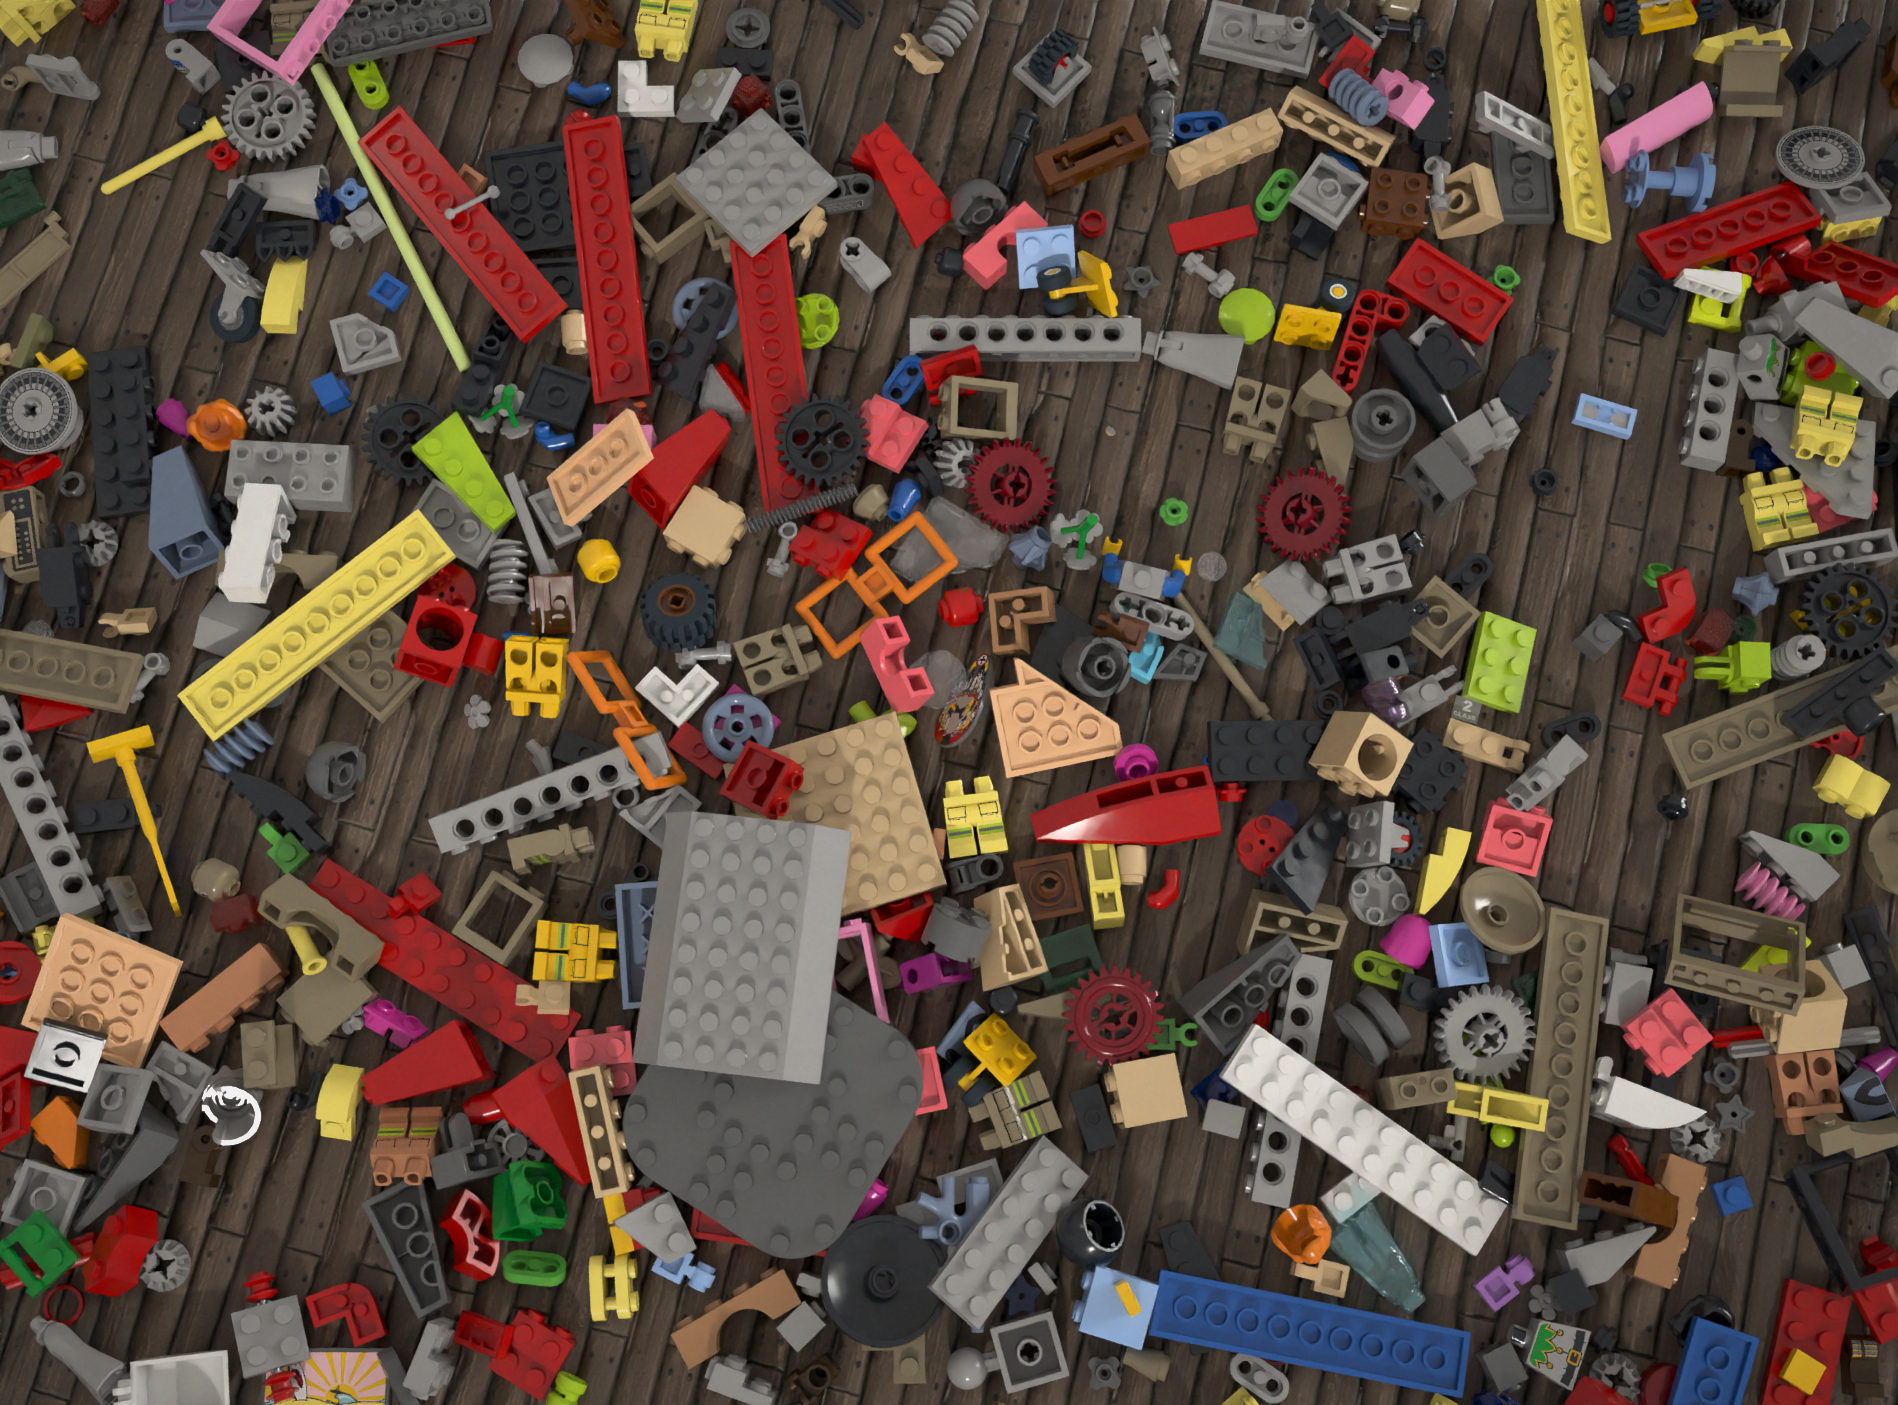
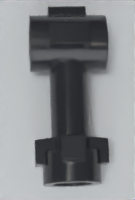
M1382 15V17H1376L1374 34L1379 35L1380 38H1386L1387 33L1407 34V41L1423 42L1424 36H1427V18L1411 16L1409 23L1389 21V16Z
M218 492L209 498L212 506L211 510L213 514H220L224 522L220 529L221 537L225 541L231 542V524L233 520H236L231 511L233 508L232 502L224 496V492Z

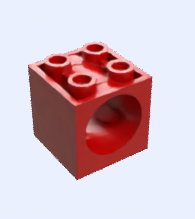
M418 595L393 669L451 688L460 669L478 615L471 613V610L464 606L456 605L453 607L442 603L437 597ZM425 628L440 629L451 637L455 647L445 651L433 650L420 641L417 632Z

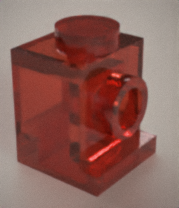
M754 73L749 77L742 78L733 90L734 99L731 102L746 118H749L758 109L762 108L765 110L771 105L769 88Z
M244 893L211 905L213 915L210 916L213 929L217 933L227 931L230 934H236L249 928L248 924L259 927L265 925L262 915L257 912L259 904L256 896Z

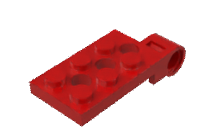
M1797 233L1784 238L1769 250L1768 256L1772 255L1783 272L1813 284L1821 281L1824 284L1837 281L1844 297L1857 300L1867 306L1878 309L1898 295V264L1833 240H1829L1811 252V244L1807 237Z

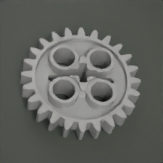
M263 71L262 78L260 79L255 73H252L251 82L242 78V88L235 85L232 86L236 94L235 96L226 95L231 104L222 105V108L228 114L221 116V119L227 124L223 127V130L227 135H230L228 137L229 141L236 145L235 147L240 153L245 152L249 159L256 155L257 159L262 163L266 156H268L269 160L275 163L276 155H280L286 161V152L290 151L291 154L296 156V146L305 149L306 146L302 140L303 138L312 139L307 130L316 129L315 124L310 119L316 118L317 115L312 110L315 106L311 99H308L310 95L306 89H302L298 81L292 86L274 74L271 78L267 71ZM268 95L265 101L258 102L262 96ZM293 107L290 113L283 114L285 109ZM255 120L253 125L245 127L248 121ZM280 131L278 137L270 139L274 132Z

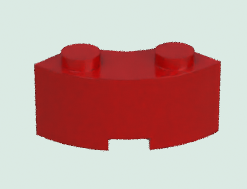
M464 1189L451 1197L439 1225L449 1233L454 1243L455 1258L452 1268L480 1282L494 1276L499 1260L500 1243L499 1240L493 1238L492 1221L490 1219L492 1215L476 1195Z
M125 1204L114 1215H110L106 1219L104 1227L94 1244L89 1260L83 1268V1276L85 1277L84 1291L117 1298L138 1285L139 1272L143 1260L150 1248L159 1241L157 1212Z

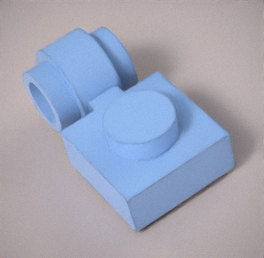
M691 1252L670 1264L657 1257L651 1271L677 1284H681L685 1275H687L690 1279L687 1285L703 1293L706 1288L711 1287L716 1277L713 1275L716 1269L702 1261H699L697 1266H691L695 1254Z

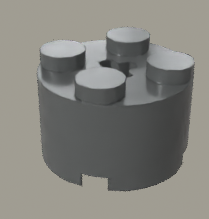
M1099 636L1077 637L1068 646L1063 655L1060 675L1067 685L1079 694L1101 698L1108 697L1114 693L1117 694L1126 686L1131 675V663L1128 662L1127 657L1128 651L1121 642L1113 638Z
M942 897L941 901L933 906L921 936V941L926 946L928 941L935 944L934 951L948 958L967 963L970 957L973 958V963H978L992 925L986 920L988 917L986 912L977 908H971L969 911L959 907L957 901L948 897Z

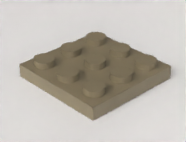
M391 609L317 665L381 723H384L425 680L393 669L408 624ZM417 633L420 641L424 645L433 650H436Z

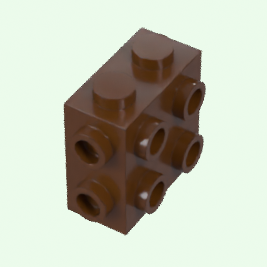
M1372 167L1368 177H1363L1369 183L1363 194L1364 203L1359 204L1357 220H1361L1360 231L1368 232L1373 236H1396L1401 240L1417 239L1421 229H1426L1429 212H1424L1425 203L1429 202L1431 196V186H1427L1428 174Z

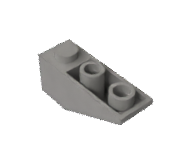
M1753 830L1740 834L1737 837L1743 843V849L1749 855L1757 857L1765 865L1764 868L1770 871V876L1780 880L1789 889L1788 894L1795 895L1798 898L1797 901L1803 904L1816 901L1840 877L1818 853Z
M1635 1221L1623 1225L1624 1231L1613 1233L1612 1229L1594 1233L1595 1239L1585 1242L1582 1237L1567 1240L1564 1242L1565 1247L1556 1249L1562 1272L1578 1268L1587 1286L1606 1282L1657 1231L1656 1227L1643 1225L1642 1221Z

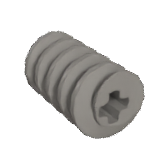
M949 0L946 3L945 8L939 13V17L928 28L927 34L922 36V41L930 50L949 57L954 55L953 48H958L961 45L960 40H964L967 37L965 31H971L973 28L972 23H976L979 20L972 0Z
M498 539L492 542L491 547L494 551L490 554V559L494 563L489 565V571L492 574L488 576V583L491 584L487 588V594L491 596L488 597V600L501 604L524 602V598L516 595V592L525 591V587L517 584V581L526 579V575L519 573L518 570L525 569L528 566L519 560L529 556L528 552L521 550V547L525 546L521 541Z
M1813 634L1798 635L1770 651L1771 676L1778 681L1790 682L1815 670L1825 660L1826 650L1824 644Z

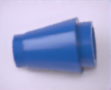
M906 478L895 484L887 511L890 519L896 522L902 521L921 499V487L917 482Z

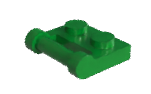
M42 1210L35 1211L11 1234L0 1241V1257L28 1288L26 1293L31 1299L42 1294L82 1258ZM17 1243L21 1244L45 1272V1275L40 1280L13 1250Z

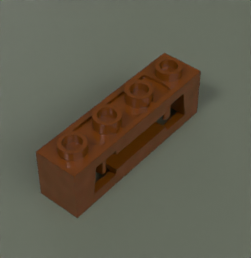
M1136 113L1128 117L1125 115L1120 116L1107 126L1095 127L1079 138L1071 137L1060 146L1041 150L1034 156L1033 172L1048 198L1148 155L1151 141ZM1114 142V144L1112 145V147H1109V148H1108V144ZM1074 163V167L1068 169L1070 164Z

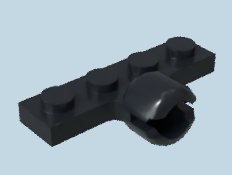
M1879 646L1781 716L1782 722L1801 742L1832 720L1841 721L1856 737L1867 735L1877 728L1886 716V712L1871 698V692L1898 674V662L1882 646Z

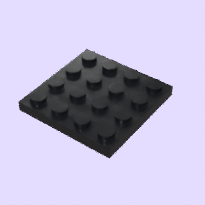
M564 140L484 152L489 187L492 185L497 186L500 191L499 197L495 199L490 197L492 215L526 256L576 249Z

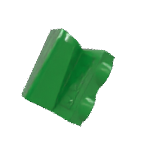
M522 1160L510 1163V1170L493 1178L492 1233L494 1239L532 1242L543 1234L542 1228L562 1229L566 1225L568 1209L559 1194V1190L562 1187V1178L554 1164Z

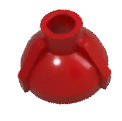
M1772 255L1766 258L1755 276L1756 280L1752 282L1760 297L1764 294L1782 295L1793 290Z

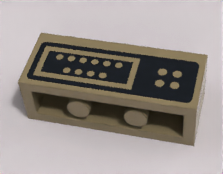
M33 486L0 492V513L11 510L14 514L18 555L3 559V569L8 577L20 584L38 581L40 576L37 549L47 548L46 527L49 525L45 495Z

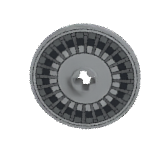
M1808 126L1795 129L1781 138L1775 151V162L1783 175L1791 181L1808 188L1825 190L1840 188L1856 180L1863 170L1865 155L1858 142L1846 133L1829 127Z
M35 367L20 370L9 376L0 386L1 441L10 449L27 455L46 454L55 450L66 441L74 428L77 418L76 398L67 381L55 372ZM33 406L37 407L35 409V411L37 412V415L35 417L32 416L33 411L31 409Z

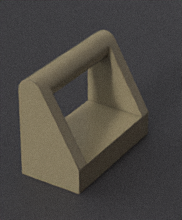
M1320 369L1300 387L1291 409L1300 417L1321 422L1344 417L1352 404V399ZM1330 405H1334L1337 407L1334 410Z

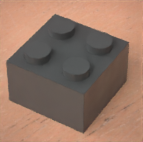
M1441 436L1413 455L1400 474L1435 520L1462 502L1478 483L1475 480V474L1472 469L1467 465H1463L1457 457L1455 448L1449 442H1445Z

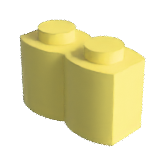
M1834 754L1826 760L1812 788L1818 792V797L1832 804L1837 802L1846 808L1845 812L1848 815L1857 819H1863L1876 814L1891 784L1880 776L1863 769L1850 759Z

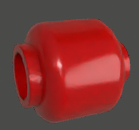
M970 587L947 590L943 593L942 599L938 600L940 618L943 623L947 622L952 628L975 624L978 621L979 612H983L984 609L980 594L975 595Z

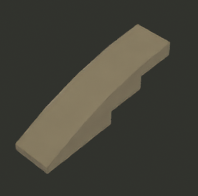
M1070 991L1018 1005L1016 1010L1018 1014L1048 1019H1069L1061 1015L1062 1012L1071 1010V1007L1064 1003V999H1074L1075 996ZM1111 994L1103 995L1095 1003L1101 1006L1104 1002L1110 1001ZM1130 1000L1120 1002V1004H1124ZM1095 1006L1091 1009L1090 1019L1098 1018L1099 1009ZM1108 1009V1017L1117 1016L1121 1010Z

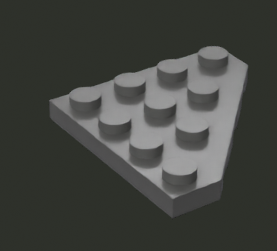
M1755 402L1751 421L1754 435L1758 438L1763 437L1772 446L1771 451L1785 465L1791 464L1801 474L1799 478L1815 494L1820 492L1830 502L1829 507L1836 514L1868 520L1872 513L1876 422L1857 419L1854 442L1845 460H1842L1839 467H1835L1824 462L1825 456L1814 454L1808 460L1795 456V449L1790 448L1795 408Z

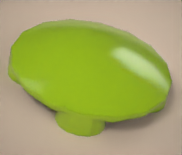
M1241 288L1232 291L1223 299L1219 307V326L1228 335H1245V344L1251 345L1257 340L1262 339L1271 331L1275 322V309L1271 300L1264 293L1255 289Z
M812 293L803 297H796L801 347L807 349L822 347L837 332L840 320L837 306L832 299L824 294Z

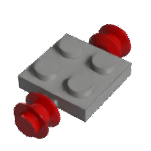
M262 1271L249 1275L248 1281L242 1284L243 1287L250 1288L251 1294L245 1301L257 1304V1306L231 1313L244 1379L271 1371L272 1375L263 1383L264 1386H271L272 1393L266 1397V1400L273 1399L274 1404H280L294 1399L293 1393L300 1390L298 1387H292L291 1380L296 1376V1373L288 1370L284 1371V1367L304 1362L311 1358L297 1294L270 1302L278 1293V1289L270 1287V1282L275 1279V1275H268L267 1271Z

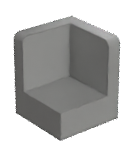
M1209 1099L1203 1123L1200 1122L1199 1129L1239 1139L1246 1108Z

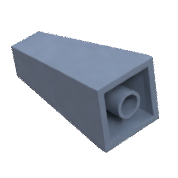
M181 446L153 457L148 540L149 549L176 579L218 562L219 550H225L228 546L227 542L220 535L221 527L216 515L211 510L212 506L196 466Z

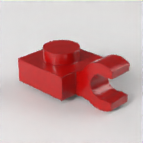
M421 872L398 888V896L388 902L390 907L385 911L393 920L408 909H411L417 915L440 900L442 893L427 875Z

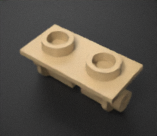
M1263 570L1261 573L1258 572L1242 590L1284 632L1295 620L1259 584L1267 575L1265 570Z

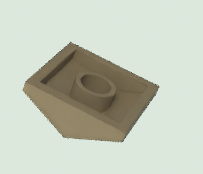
M1435 575L1412 600L1423 598L1431 613V616L1412 627V635L1442 659L1482 613Z

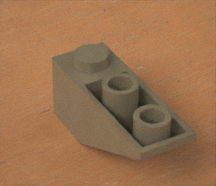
M1347 416L1313 423L1308 434H1306V445L1309 451H1313L1315 458L1313 467L1316 469L1317 476L1323 469L1327 472V480L1332 475L1337 478L1334 487L1338 484L1345 485L1354 446Z

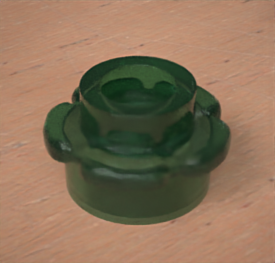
M1739 615L1736 619H1731L1727 625V629L1730 631L1729 637L1737 643L1739 641L1751 642L1758 629L1755 620L1745 615ZM1742 627L1744 632H1740L1739 628Z

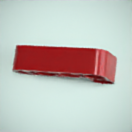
M1369 289L1363 290L1358 294L1351 308L1330 374V378L1349 396L1358 383L1374 329L1387 332L1394 328L1398 332L1402 328L1410 311L1408 304L1404 300ZM1360 304H1367L1372 310H1365ZM1393 312L1397 314L1399 319L1391 318L1388 313ZM1353 329H1359L1363 332L1364 336H1357L1354 334ZM1344 355H1352L1356 361L1350 362ZM1342 375H1347L1343 387L1340 385V379Z

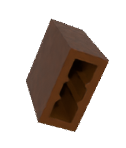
M1583 1170L1577 1202L1617 1216L1674 1228L1679 1197L1641 1182Z

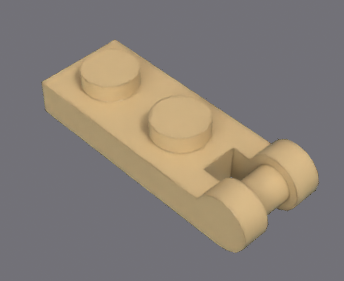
M1453 718L1448 719L1441 742L1449 751L1454 750L1460 755L1516 774H1522L1525 765L1522 763L1524 754H1528L1530 744L1525 741L1511 739ZM1504 749L1513 751L1510 759L1502 757Z

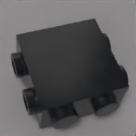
M1422 728L1410 740L1414 744L1390 793L1394 795L1397 793L1405 800L1404 804L1411 812L1416 815L1420 813L1424 817L1431 811L1436 814L1445 805L1447 800L1444 796L1450 789L1454 792L1458 790L1466 781L1463 774L1469 767L1464 764L1465 760L1459 753L1454 750L1449 751L1441 744L1442 740L1437 734Z
M1663 939L1662 943L1651 945V949H1648L1645 955L1647 957V965L1645 966L1653 969L1647 1005L1665 990L1672 988L1700 1022L1701 1019L1713 1018L1716 996L1664 983L1668 939ZM1680 943L1681 954L1722 963V957L1712 955L1711 949L1694 946L1693 950L1681 947L1682 943Z

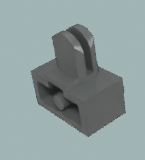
M457 1113L441 1119L439 1129L445 1153L429 1159L432 1168V1178L435 1181L437 1190L478 1181L504 1172L497 1141L486 1143L485 1139L474 1140L467 1115Z

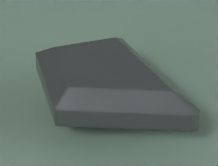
M1179 643L1155 670L1152 679L1196 682L1207 653Z

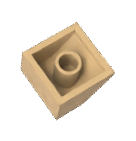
M1475 162L1444 178L1445 194L1451 195L1449 210L1433 212L1430 206L1437 238L1440 240L1478 234L1504 222L1492 171ZM1432 183L1428 185L1431 186V196L1434 195Z

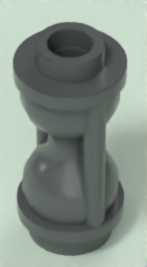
M1159 90L1149 97V139L1151 141L1149 148L1150 153L1155 156H1167L1169 151L1176 145L1174 138V111L1177 98L1166 90Z

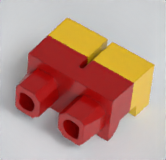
M644 1184L632 1187L626 1192L603 1197L608 1223L612 1224L610 1232L616 1256L645 1247L623 1230L616 1227L612 1220L663 1193L661 1187L645 1188Z

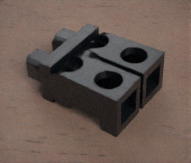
M1849 18L1846 19L1821 46L1815 40L1806 46L1796 61L1785 72L1784 76L1803 95L1830 75L1835 68L1838 70L1842 68L1867 40L1866 36L1872 30L1863 18H1859L1854 23Z

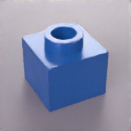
M329 372L310 382L321 405L330 416L352 406L347 398L351 392L343 378L338 380L332 372Z

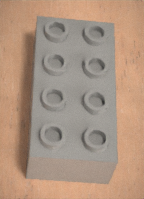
M231 440L224 496L237 507L238 496L243 493L245 483L278 484L282 486L292 508L295 510L352 512L358 456L348 445Z

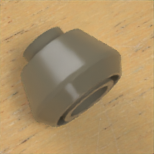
M871 484L854 501L852 506L854 515L870 522L876 519L881 521L887 515L890 500L882 485Z

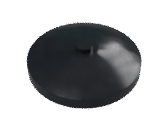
M896 1215L869 1216L849 1225L829 1247L823 1260L820 1274L821 1296L825 1309L833 1323L852 1340L874 1348L899 1347L923 1335L940 1316L945 1303L927 1286L938 1273V1268L943 1266L946 1260L938 1243L933 1239L919 1238L918 1230L920 1225Z

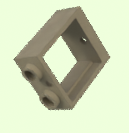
M675 172L630 205L634 238L636 237L641 243L639 246L648 259L654 258L659 265L706 231L703 221L712 219L677 184L675 177L678 175ZM670 195H673L692 218L659 243H656L637 220Z
M951 375L940 385L938 397L942 401V412L938 416L937 426L941 430V439L961 438L962 440H970L973 443L991 444L992 440H997L1001 446L1004 437L1009 438L1010 444L1016 438L1018 383ZM959 388L997 393L996 431L957 427Z
M492 870L452 930V933L498 963L509 967L549 905L542 901L545 896L531 886L527 890L517 885L520 879L508 871L504 870L502 874H499ZM498 883L533 904L504 949L469 928Z
M1452 1068L1374 1080L1379 1111L1458 1100Z

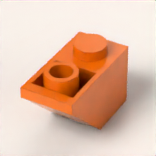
M57 1096L31 1120V1127L35 1130L33 1134L41 1144L48 1145L55 1153L53 1157L60 1166L66 1169L83 1168L87 1164L90 1129L76 1124L82 1109L71 1096Z

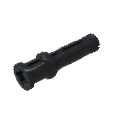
M1019 109L1015 114L1017 120L1013 130L1009 131L1007 135L1009 144L994 184L999 187L1003 195L1009 194L1025 149L1031 146V135L1034 127L1039 125L1040 122L1039 116L1027 109Z

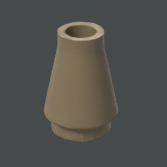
M1127 1346L1123 1364L1129 1365L1154 1382L1157 1379L1165 1382L1172 1356L1166 1355L1164 1350L1149 1348L1138 1350Z

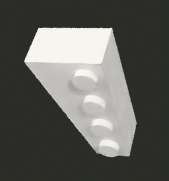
M245 483L243 493L238 496V514L236 520H233L231 524L232 539L230 545L225 549L226 564L224 571H221L219 574L218 584L229 602L266 603L275 578L273 564H280L283 556L281 542H288L290 531L287 530L288 524H294L297 516L281 485Z

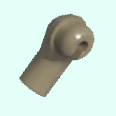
M23 66L13 67L0 80L2 87L9 91H17L28 82L41 83L29 67Z

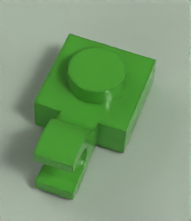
M268 821L258 829L273 845L267 851L268 855L285 874L287 872L292 874L312 856L299 843L300 840L294 833L289 832L283 836L278 828Z

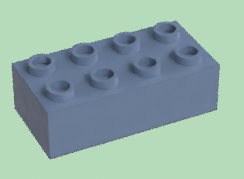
M658 881L615 884L623 1009L640 1008Z

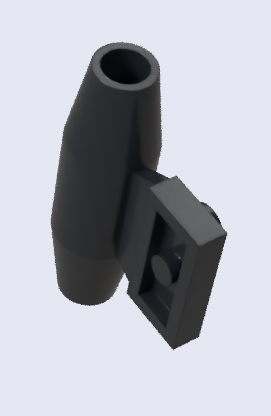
M1445 323L1424 339L1418 351L1394 328L1384 333L1375 341L1390 375L1416 411L1431 426L1441 433L1461 421L1446 390L1459 388L1479 373L1482 368L1449 323Z

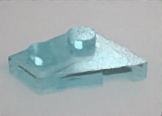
M1238 592L1232 594L1212 647L1260 671L1267 667V659H1263L1262 643L1265 642V634L1262 627V605Z

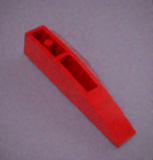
M1208 765L1119 782L1086 792L1030 814L1036 843L1165 845L1222 833L1216 791Z

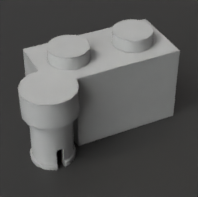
M1499 397L1491 400V404H1484L1482 406L1483 409H1479L1440 433L1444 441L1449 442L1455 448L1457 457L1463 464L1471 466L1484 459V453L1492 448L1494 451L1505 447L1510 443L1509 438L1516 435L1515 431L1519 427L1514 418L1509 417Z
M1608 947L1606 949L1599 1014L1600 1021L1621 1026L1647 1006L1653 969L1636 965L1637 963L1647 965L1646 956L1624 953L1620 948Z

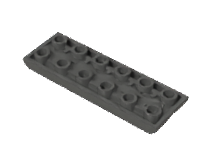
M371 0L351 5L327 37L330 64L335 67H345L490 33L494 28L489 0Z

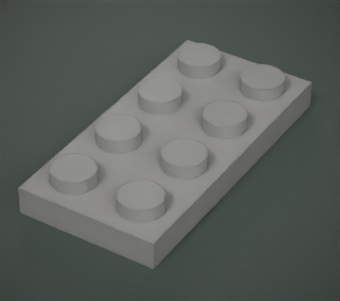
M1212 0L1199 54L1303 79L1308 78L1318 35L1314 31V26L1317 24L1308 22L1309 31L1306 39L1301 43H1291L1285 35H1282L1281 40L1272 42L1253 40V27L1256 16L1277 14Z

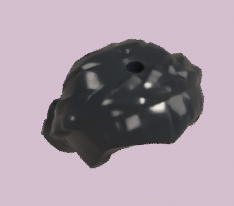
M1700 1294L1690 1299L1680 1313L1675 1314L1667 1323L1682 1349L1685 1345L1693 1315L1733 1329L1736 1325L1735 1317L1728 1304L1722 1298L1709 1294L1706 1296Z

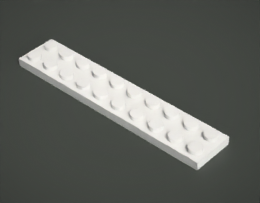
M1257 1024L1251 1025L1219 1075L1224 1081L1471 1255L1477 1256L1507 1206L1481 1191L1476 1179Z

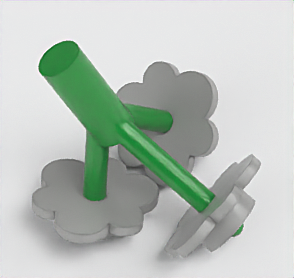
M515 384L496 386L494 389L496 397L492 399L494 407L489 410L485 407L480 418L468 415L478 432L484 433L486 431L489 434L494 431L493 427L497 423L493 416L496 412H499L502 416H509V419L503 421V427L500 429V433L506 435L508 439L524 436L529 432V428L533 426L532 419L524 418V416H515V413H519L520 406L525 397L524 392L517 391Z
M1082 509L1077 512L1076 518L1071 519L1070 522L1065 520L1064 515L1061 513L1056 514L1054 521H1051L1050 534L1054 544H1059L1060 548H1065L1067 543L1072 541V538L1079 541L1078 548H1069L1068 552L1063 554V560L1067 561L1066 565L1069 568L1087 570L1090 566L1096 564L1097 558L1091 555L1089 550H1084L1085 542L1091 543L1094 540V536L1097 537L1103 532V526L1098 522V514H1090L1089 511Z

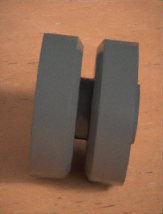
M1386 388L1374 389L1362 395L1347 417L1354 440L1352 452L1359 458L1373 463L1386 462L1396 457L1412 436L1416 424L1415 411L1409 400L1399 392Z
M1367 986L1354 996L1355 1005L1348 1002L1344 1003L1333 1012V1017L1345 1038L1367 1063L1377 1067L1389 1058L1388 1047L1394 1050L1401 1049L1411 1041V1035L1392 1005L1376 989Z

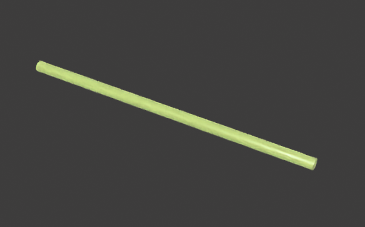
M315 64L311 67V72L461 375H466L471 361L370 157L358 144L360 137L324 64Z

